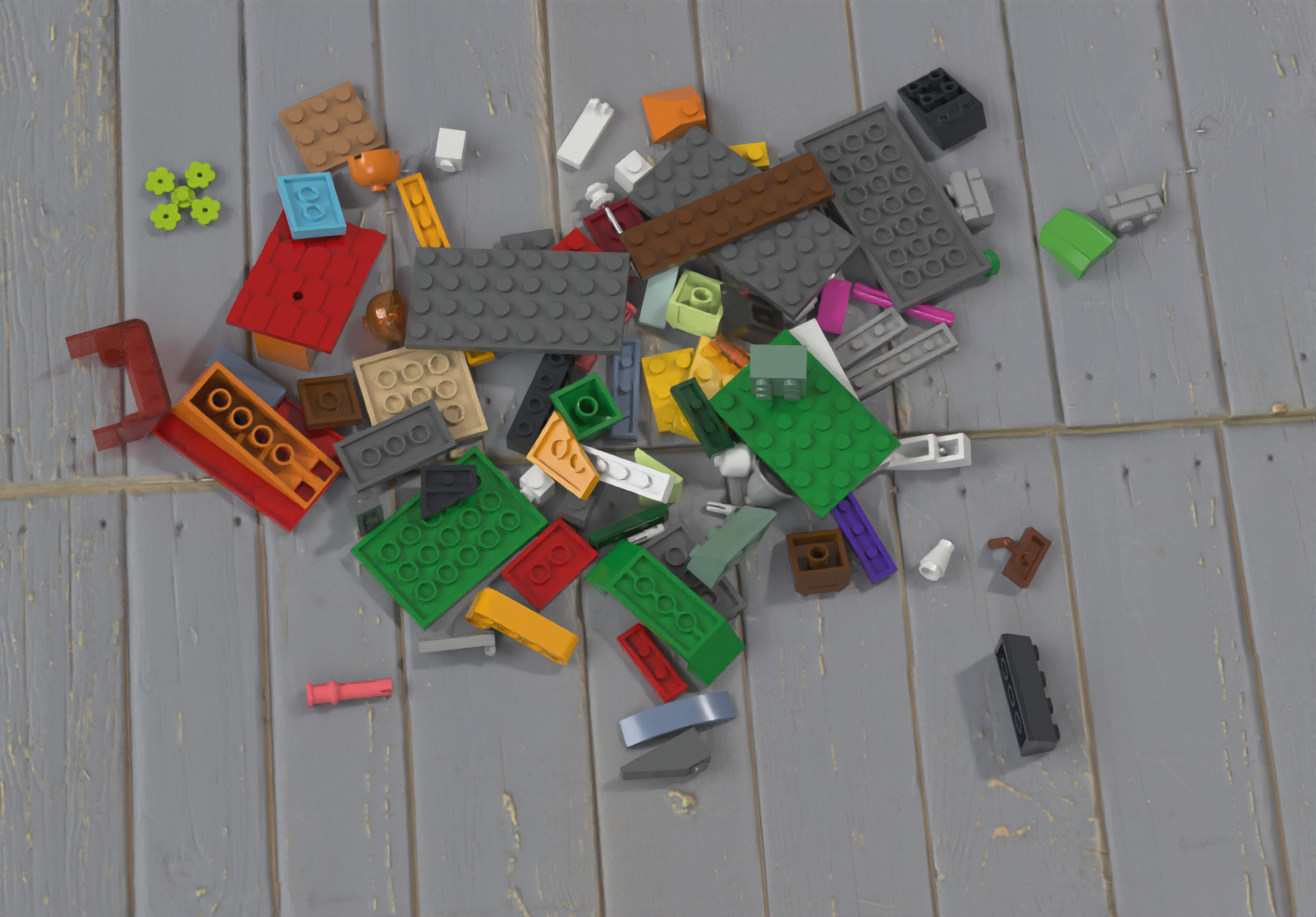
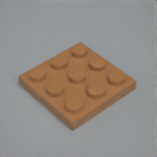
M350 80L278 112L283 126L309 173H331L347 166V158L354 155L356 160L362 158V152L385 148L383 140Z

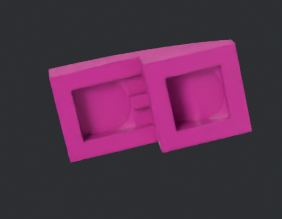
M832 278L823 288L816 320L822 331L841 335L852 282Z

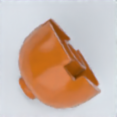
M391 149L366 151L361 153L362 158L355 160L354 155L347 158L353 180L361 187L371 188L372 193L386 191L387 185L395 182L400 175L401 158L399 149H395L393 153H391Z

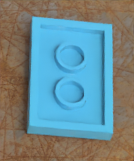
M330 172L277 176L278 190L293 239L346 234L347 226Z

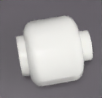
M733 442L735 444L734 448L714 457V466L719 467L721 474L726 477H746L750 471L754 470L755 453L744 442Z

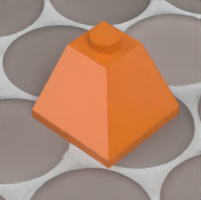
M692 85L641 96L654 144L683 138L695 124L705 130L706 116L700 96Z

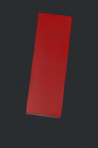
M637 623L617 637L616 641L664 704L674 701L689 690L687 684L640 623Z

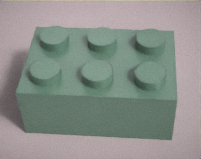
M807 345L750 346L751 396H756V399L771 400L773 396H784L785 400L790 401L800 400L801 396L806 397Z

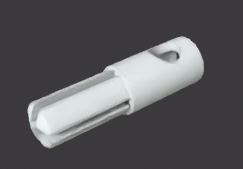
M712 501L707 503L708 511L729 515L733 510L737 513L742 508Z
M661 523L627 538V541L637 545L653 539L665 531Z

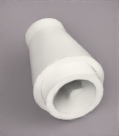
M940 540L938 545L920 561V573L932 581H937L943 577L951 554L955 549L954 545L947 540Z

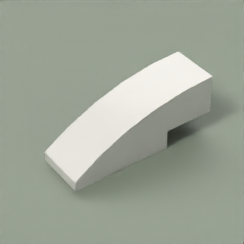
M964 433L941 437L928 434L899 439L901 446L889 456L891 462L885 470H934L972 465L970 439Z

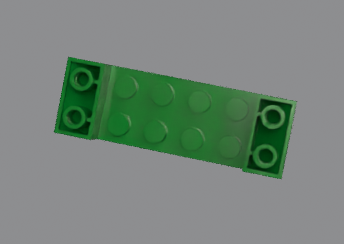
M621 539L584 577L604 597L609 593L688 662L687 670L706 687H709L745 649V645L726 619L643 547Z

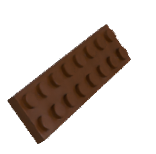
M812 151L619 233V240L626 253H630L631 262L643 282L835 198L836 193Z

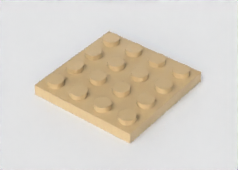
M406 347L352 361L371 426L433 398L455 442L488 434V427L463 351L406 349Z

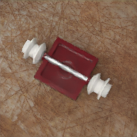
M594 183L587 189L585 199L593 201L590 206L592 210L600 211L583 218V224L595 245L603 252L626 253L619 240V233L643 224L645 221L637 207L628 201V197L610 205L614 199V194L606 193L609 188L608 184ZM630 261V266L632 267L629 273L630 276L640 278Z

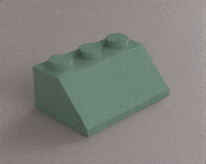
M745 505L737 513L733 510L724 519L723 524L725 525L721 529L716 526L706 537L707 542L704 545L698 543L689 553L691 560L686 568L707 587L712 589L762 540L777 513L773 510Z

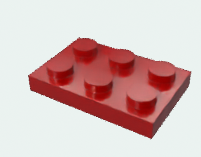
M559 517L500 572V576L540 613L599 557V554Z

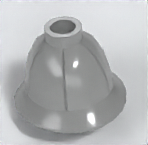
M762 460L755 461V471L747 483L748 494L744 497V500L750 507L758 508L760 506L767 508L776 505L783 499L795 498L797 496Z

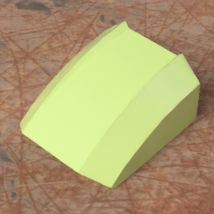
M685 269L668 303L665 319L673 329L677 328L700 337L702 335L708 338L714 337L722 323L735 286Z

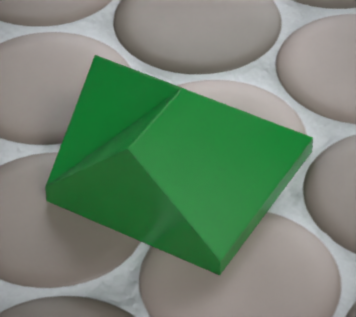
M597 372L549 396L578 442L596 440L624 419L623 414Z

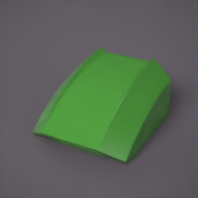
M1067 208L1059 211L1041 228L1039 239L1040 246L1078 281L1101 258L1109 254L1118 242V238L1101 224L1079 211Z

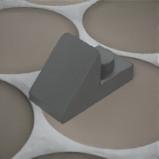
M366 489L346 499L347 507L360 537L369 534L385 521L382 504L378 496H374L370 489Z

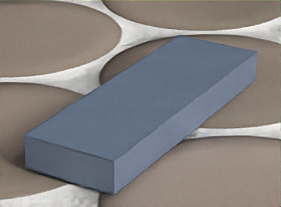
M224 345L205 364L207 369L214 362L218 361L273 410L287 395L285 388Z

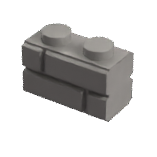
M975 167L966 171L951 173L947 184L944 186L945 193L950 200L952 199L955 209L968 229L991 225L996 213L980 168Z
M1153 182L1104 195L1099 204L1108 230L1110 232L1118 230L1119 233L1130 231L1134 225L1141 223L1144 226L1154 224L1158 221L1163 211L1162 202L1157 195Z

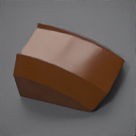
M840 528L785 535L796 592L805 597L811 594L827 592L839 593L850 585V566Z

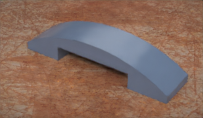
M727 691L666 703L619 721L626 747L629 749L654 742V739L692 727L703 724L710 726L735 719V714Z

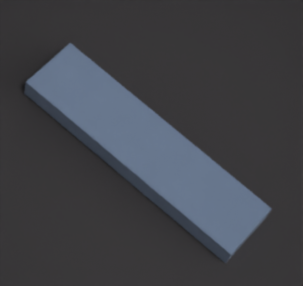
M623 337L622 356H613L612 398L623 414L624 419L610 429V441L637 442L641 338Z

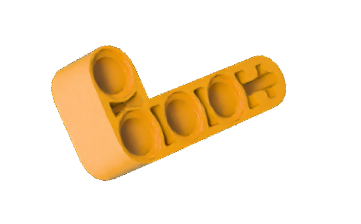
M484 588L477 593L465 617V620L471 625L484 630L492 627L561 665L568 664L580 640L572 632L490 588Z

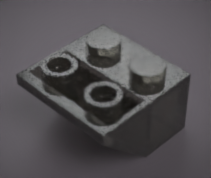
M725 283L720 284L726 335L754 345H766L772 342L784 330L783 314L773 305L758 295Z

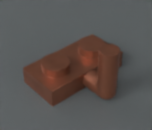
M1028 527L1023 532L1018 544L1010 537L989 539L987 546L991 550L1006 548L1012 553L1002 574L1018 587L1024 589L1028 588L1052 542L1033 527Z

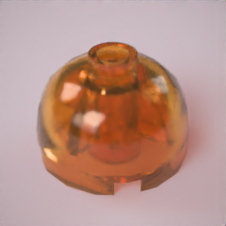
M397 289L386 290L376 294L368 302L365 311L366 315L363 316L365 330L367 332L370 331L376 340L386 344H398L405 341L407 319L405 320L403 311L408 308L403 296Z

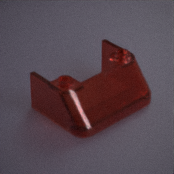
M135 318L65 337L71 360L98 352L100 361L104 366L108 368L125 366L138 408V412L125 416L120 423L92 430L98 451L140 440L169 417L172 412V403L150 329L145 321Z

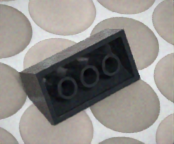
M1009 633L1001 634L994 653L1020 755L1023 757L1053 751L1060 740L1058 725L1052 722L1053 705L1050 697L1046 698L1045 695L1046 678L1044 672L1039 671L1038 668L1039 651L1037 645H1032L1030 636Z

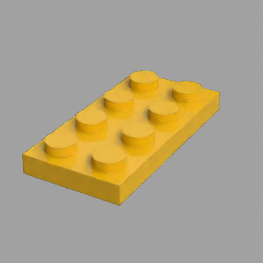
M702 335L698 341L686 380L695 377L706 397L710 400L750 362V354ZM677 406L670 431L699 442L679 406ZM720 419L726 431L728 432L729 427Z

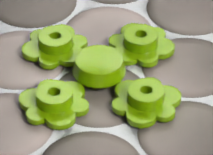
M192 162L189 166L190 170L185 171L184 174L185 178L188 179V186H179L176 189L173 183L175 176L173 173H168L165 167H159L155 172L151 171L147 174L148 180L145 183V187L148 191L155 192L157 196L163 195L164 192H172L171 200L173 203L167 206L161 203L157 206V210H153L150 213V219L155 222L156 229L161 230L164 228L167 231H173L177 226L176 223L181 221L178 208L187 209L192 207L191 217L198 219L199 224L204 226L208 225L211 220L216 221L219 218L217 212L221 209L220 203L216 200L211 201V198L208 196L203 197L202 200H195V193L192 190L199 186L205 189L209 186L210 182L215 180V172L211 170L209 163Z

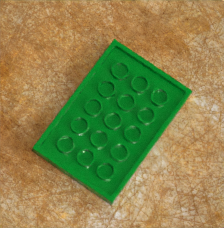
M784 329L768 345L802 344L787 329ZM808 350L806 397L801 396L800 400L790 401L785 400L784 396H773L771 400L756 399V396H751L749 362L708 401L718 417L821 520L901 446V442Z
M476 446L472 447L452 464L477 465L476 495L427 519H421L420 491L350 549L351 554L423 631L428 629L549 526V522Z

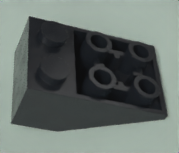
M941 67L897 90L898 95L928 138L942 151L987 128L983 103Z

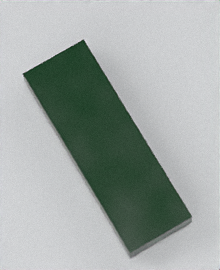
M695 377L671 387L670 393L709 459L734 448L735 444L715 410L708 402V398Z
M662 503L589 533V544L596 551L621 539H626L658 524L667 522L669 509L665 503Z

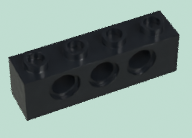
M544 354L506 436L508 449L525 456L528 455L555 409V405L549 396L565 387L575 365V354Z

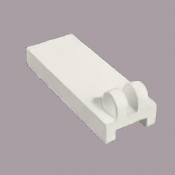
M596 97L594 99L591 98L558 150L557 159L580 170L614 116V109L610 108V104L606 102L602 104L601 100Z

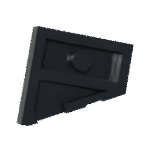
M421 465V519H427L477 494V465Z

